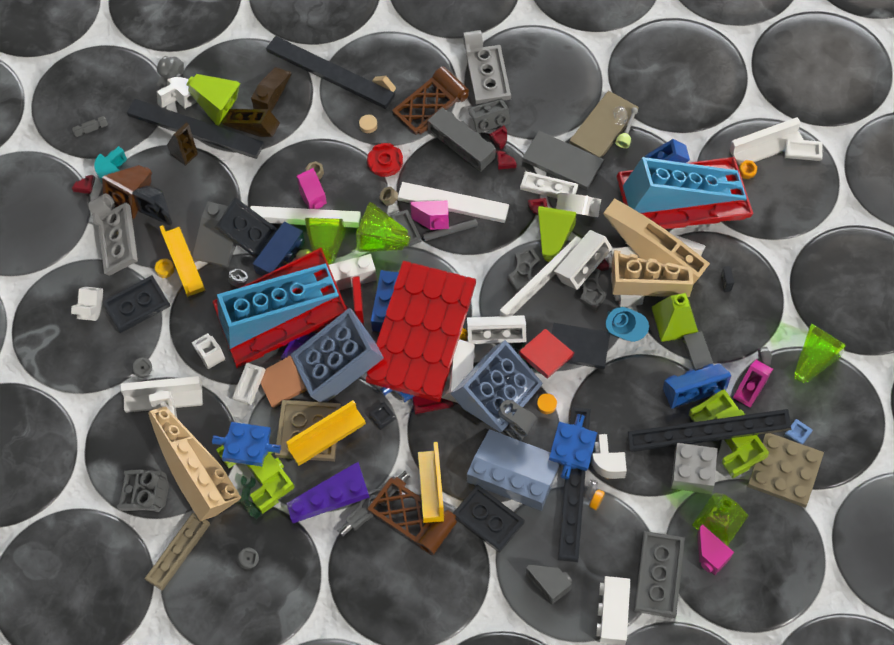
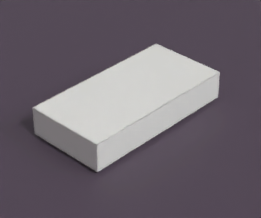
M786 139L785 158L821 161L822 142Z
M246 363L232 399L252 405L266 370L263 367Z

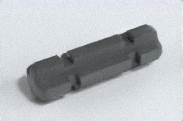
M105 116L98 117V120L93 119L82 123L80 127L77 125L72 130L74 135L79 137L84 132L85 134L99 129L98 127L100 126L101 128L107 126L108 123Z

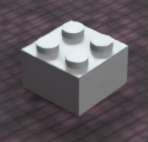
M677 443L674 451L671 489L711 494L715 485L718 448Z

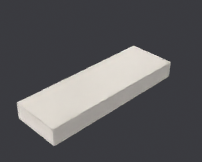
M525 171L520 190L557 199L559 192L576 194L578 184L527 171Z

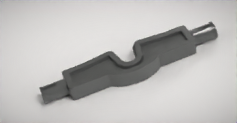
M404 470L398 478L405 482L410 478V475ZM386 483L379 489L368 492L370 498L361 500L360 506L346 517V523L337 530L342 537L351 529L357 530L362 524L374 517L373 514L367 511V508ZM391 485L387 491L388 497L395 496L399 489ZM382 502L379 504H381L382 506H386L387 502Z

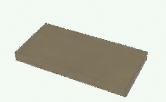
M608 90L570 139L569 144L602 158L615 142L618 135L628 125L632 114L631 109L634 107L639 109V107Z

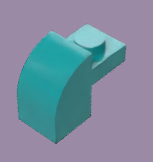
M119 146L109 152L106 157L99 154L95 160L94 168L101 184L104 175L120 171L118 167L127 161L124 150Z

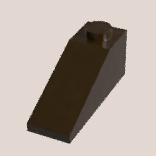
M275 67L258 84L251 97L253 109H269L272 112L292 73Z
M229 109L222 124L258 137H273L280 122L269 109Z
M186 122L173 134L167 144L170 154L185 166L198 155L190 126Z

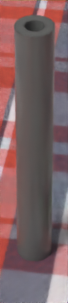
M474 219L450 226L449 229H439L423 234L424 241L432 240L476 227L478 223Z

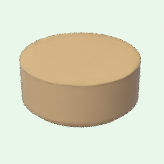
M372 115L361 117L359 121L361 131L364 133L374 132L377 129V119Z

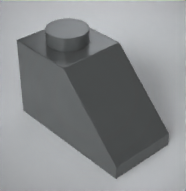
M528 565L526 567L527 576L551 604H554L571 590L572 579L565 571L562 572L559 568L537 565Z

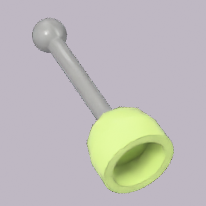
M635 107L631 109L632 114L625 133L618 135L615 144L621 148H629L631 137L628 133L634 116L638 113V109Z

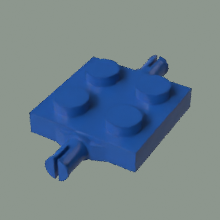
M581 414L576 415L575 424L570 425L559 421L549 460L564 466L561 474L563 479L564 477L569 479L571 469L578 468L587 471L589 468L597 432L582 427L585 416L582 415L580 418Z
M231 422L226 437L213 436L212 444L224 445L222 460L227 462L262 467L268 452L280 454L281 445L269 443L271 428Z

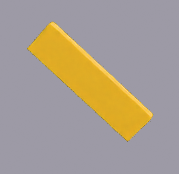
M163 225L159 226L187 297L204 291L205 288L180 227L165 232Z
M353 400L286 442L287 449L297 465L300 466L361 428L366 422L357 410L356 403Z
M434 442V451L418 452L423 523L444 521L438 442Z

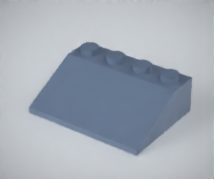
M351 308L347 309L291 354L310 396L318 402L324 403L330 401L384 358L377 344Z
M504 340L490 349L452 391L451 395L463 409L497 431L502 432L509 422L501 418L498 413L501 403L505 400H512L521 407H524L543 383L509 343ZM510 406L505 408V413L508 414L509 412H511Z
M489 429L467 472V483L475 486L478 484L483 489L542 511L560 464L550 461V452Z

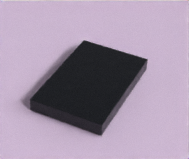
M236 197L232 199L215 229L256 259L278 230Z
M153 275L102 301L119 333L170 307V303Z
M553 323L552 335L574 352L573 357L566 363L605 369L610 332Z
M478 484L453 512L457 521L499 553L525 523L524 519Z

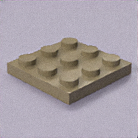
M282 400L276 445H281L280 454L275 453V457L293 459L287 449L286 442L340 409L341 404ZM337 443L309 460L335 462Z
M771 433L765 434L762 443L769 451V455L766 459L754 465L747 487L806 508L824 452Z

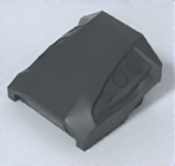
M147 470L124 471L125 478L120 502L117 505L118 510L159 512L166 505L169 489L166 473Z

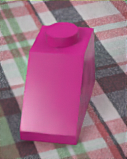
M313 168L297 176L300 195L309 209H320L327 204L324 190Z
M448 200L411 202V217L430 230L449 229Z
M755 360L750 365L733 398L751 407L773 369Z
M702 524L697 533L699 562L702 563L701 566L704 570L716 575L732 558L734 552Z

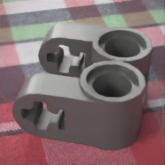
M505 400L498 408L500 417L509 422L503 431L511 438L522 441L528 435L537 421V417L532 412L524 409L512 400ZM510 406L511 412H509L508 414L505 413V408Z

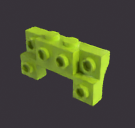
M725 389L719 391L702 404L690 409L689 412L693 422L745 415L741 409H738ZM758 435L724 439L733 453L725 456L721 463L733 479L748 471L754 464L766 459L769 451Z
M224 445L216 449L221 459L224 451ZM268 452L265 456L262 467L246 464L261 484V487L251 493L250 497L262 514L279 503L278 499L295 488L292 481L283 471L284 466L279 458L274 459L271 455L273 452ZM223 461L228 468H231L232 466L237 464L234 462Z

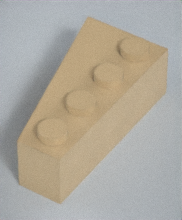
M614 250L611 262L613 295L671 296L686 293L687 297H690L693 287L692 268L668 262L667 264H662L655 259L645 260L638 258V255L620 254L621 251Z

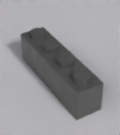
M442 107L427 121L430 133L480 172L495 159L496 148L491 142L485 141L478 132L472 131L465 122L459 121L451 111H447Z

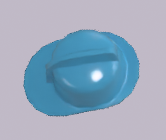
M616 307L611 312L608 311L606 328L611 334L634 342L641 340L648 333L649 323L641 313L627 307Z

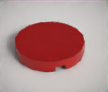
M381 143L375 145L369 151L367 164L375 175L389 177L400 171L403 166V155L401 150L394 147L393 144Z

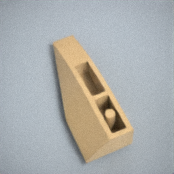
M616 199L611 202L603 213L634 253L638 255V258L645 260L651 258L662 264H667L668 262L692 268L693 284L710 264L667 230Z
M166 406L149 411L148 414L170 471L200 521L217 516L241 499L222 466Z

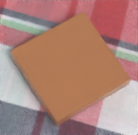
M291 356L265 369L266 371L261 380L263 390L273 408L282 404V400H290L307 390Z

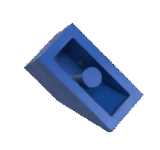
M671 139L645 155V158L681 163L690 161L687 146L675 139Z

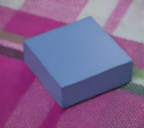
M796 419L791 425L792 430L787 431L784 436L791 441L803 445L813 430Z

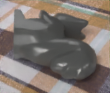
M164 56L157 64V73L161 77L156 85L162 88L166 87L167 79L183 74L184 62L177 57Z

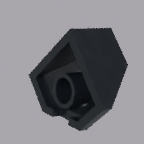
M145 186L132 192L140 213L169 226L172 225L169 209L164 194L160 189Z

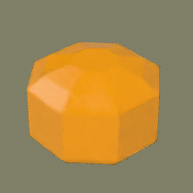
M745 160L739 165L741 177L750 179L755 176L757 166L753 161Z

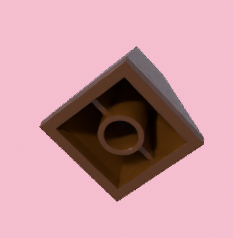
M138 165L104 175L102 177L103 194L106 193L112 197L115 202V208L124 203L129 204L132 219H134L138 208L132 192L136 189L150 186L152 172L148 167Z

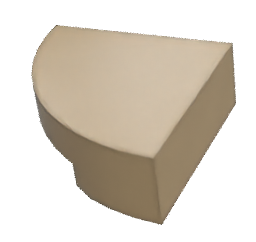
M377 76L372 80V82L392 92L396 89L387 76Z

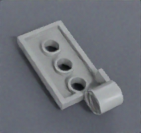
M481 30L464 32V47L475 103H488L501 98L503 100H510L511 93L501 45L483 47ZM482 54H487L489 57L483 59L480 56ZM489 68L492 72L485 73L483 70ZM493 83L495 84V86L489 88L486 86V84Z
M106 193L90 201L89 210L92 213L93 223L98 225L104 274L110 276L138 261L131 207L129 204L124 203L115 208L114 200Z

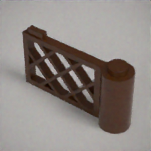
M440 67L435 71L430 80L395 107L392 112L415 135L418 133L421 135L428 129L427 121L434 115H425V108H435V113L442 107L447 110L454 103L465 101L469 96V89L447 68ZM431 85L436 88V93H426ZM417 97H423V104H413V100ZM426 97H436V103L426 104ZM438 98H447L449 100L446 104H438ZM403 108H410V115H401L399 111ZM413 108H423L422 115H412ZM412 119H422L421 124L417 128L412 125Z
M398 477L395 479L390 478L367 508V511L416 543L426 553L434 555L456 525V516L451 511L446 510L444 511V521L428 522L422 527L423 519L421 520L420 515L422 506L418 504V502L422 504V498L406 488V483ZM391 485L399 489V496L388 497L387 491ZM413 498L416 501V507L404 508L403 499ZM401 499L402 509L390 511L389 501ZM387 502V512L380 513L374 508L378 503ZM417 510L419 520L407 522L405 512ZM403 513L404 523L396 524L392 521L391 515ZM420 524L421 531L416 537L409 533L408 526Z

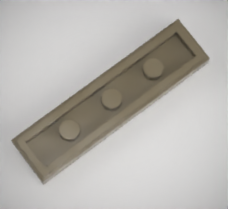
M192 512L147 574L145 580L163 591L210 526V522L207 520L200 521L197 515Z

